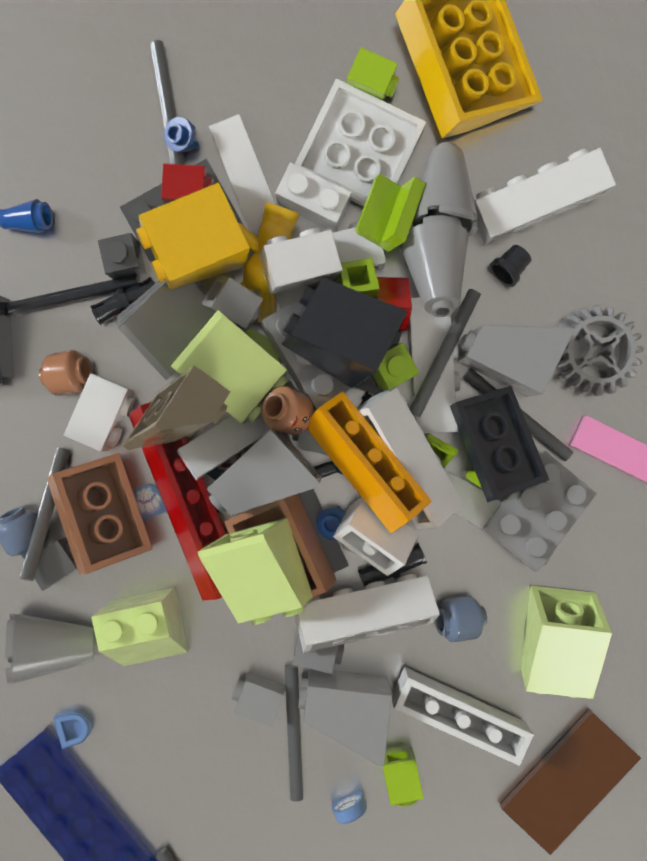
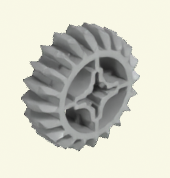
M599 305L593 306L590 312L584 307L578 310V316L575 314L567 316L568 324L562 323L558 326L574 330L556 367H563L565 370L559 375L560 380L571 377L568 386L570 389H576L580 385L581 394H589L592 389L594 396H602L604 390L607 394H613L616 392V386L620 388L626 387L628 384L625 377L635 378L637 373L631 366H641L643 362L635 357V354L643 352L645 348L635 345V341L642 337L640 333L632 335L630 331L635 327L636 323L633 321L626 324L623 323L626 313L621 312L614 317V308L612 307L605 308L603 313ZM586 325L602 326L608 329L611 334L600 337L595 331L590 332ZM576 336H578L577 342L580 345L581 351L575 359L573 345ZM606 343L601 347V352L598 353L601 356L589 358L593 355L592 350L596 349L593 346ZM617 344H619L620 349L619 361L614 356V348ZM593 364L599 370H604L607 376L595 378L586 374L581 369Z

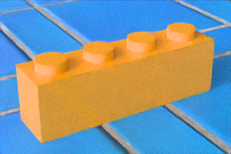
M343 391L319 407L310 417V424L306 429L390 533L408 523L433 502Z

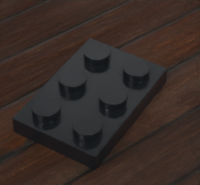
M512 386L464 399L450 406L487 503L550 480Z

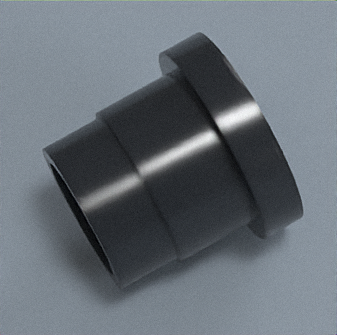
M512 245L500 258H495L490 263L489 268L497 280L506 286L514 287L520 281V275L531 263L532 259L523 247Z

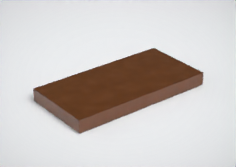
M589 709L500 804V807L551 855L638 763L641 757Z

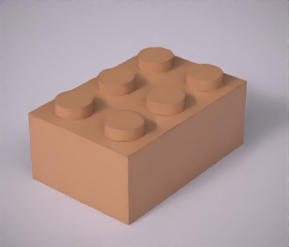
M120 453L53 473L46 478L79 575L94 572L153 550Z
M298 494L238 513L224 521L230 534L287 517L313 597L326 593L337 581Z

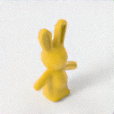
M266 203L264 206L262 222L257 236L243 224L238 223L250 249L254 252L245 263L243 281L240 284L252 292L254 290L260 292L259 297L263 301L259 306L261 308L260 314L257 317L259 323L264 318L275 313V293L270 294L259 254L263 246L267 245L266 241L278 236H286L287 240L291 239L292 232L299 218V213L272 203Z

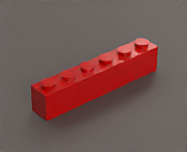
M151 402L140 405L128 414L133 428H135ZM187 436L175 442L143 447L142 451L202 601L222 598V595L201 562L198 551L226 535L215 506L209 500L210 493L207 490L203 476L195 480L177 453L179 448L189 443Z

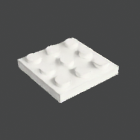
M336 78L295 165L352 192L351 201L364 207L374 178L378 174H382L398 184L425 128L426 121Z

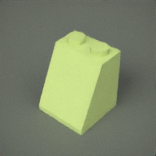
M219 310L171 365L180 374H183L195 365L228 389L230 394L224 402L227 405L226 412L241 424H245L248 420L254 423L262 414V403L266 395L272 389L280 386L285 387L288 383V380L285 378L288 370Z
M287 517L226 534L198 551L201 562L238 624L252 621L253 625L261 624L272 619V615L283 613L284 617L294 616L304 611V606L313 597Z
M531 585L521 664L526 692L594 699L612 636V631L597 593Z
M176 587L112 600L91 617L99 652L122 666L189 652Z

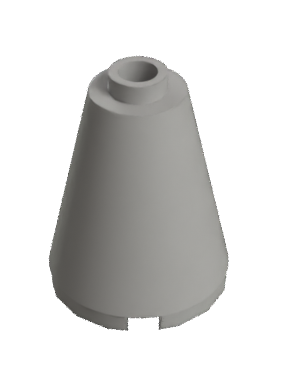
M440 143L430 151L422 177V181L426 185L413 219V227L423 224L424 217L446 215L460 220L461 226L464 229L465 227L467 228L469 237L478 229V216L464 153L454 143Z
M446 215L424 217L423 224L413 227L412 222L406 241L400 244L424 309L435 317L449 316L460 305L468 245L467 228L465 227L464 229L461 226V221L457 218Z
M22 614L9 615L10 620L7 622L5 658H8V662L11 663V668L6 669L8 684L19 683L91 663L94 660V655H100L93 627Z

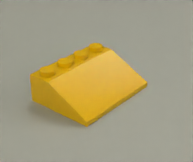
M404 0L396 11V19L441 138L469 132L538 104L543 100L506 0Z

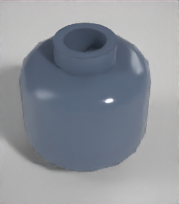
M20 506L0 516V543L7 555H21L25 559L37 519V513L34 510H25L23 506Z
M472 596L443 600L438 609L440 615L435 620L437 631L441 636L444 635L450 642H461L480 637L484 626L487 624V613L485 608L480 606L476 599Z

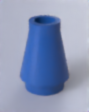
M38 199L7 209H0V226L3 229L43 233L45 229H50L53 224V215L49 204Z

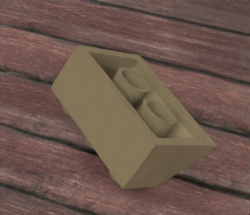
M195 365L158 391L123 444V447L127 450L175 442L185 436L191 437L196 430L202 431L209 423L215 424L221 419L227 409V405L224 402L230 391Z

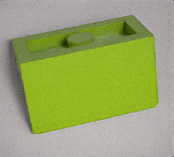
M378 174L372 183L355 232L388 252L404 243L426 183L414 176L400 186L384 175Z

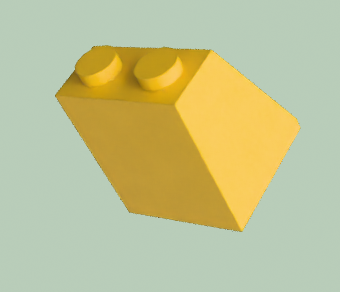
M219 183L139 215L140 228L136 229L138 238L144 250L151 248L156 259L151 262L153 270L159 282L166 280L170 290L245 266L250 247Z

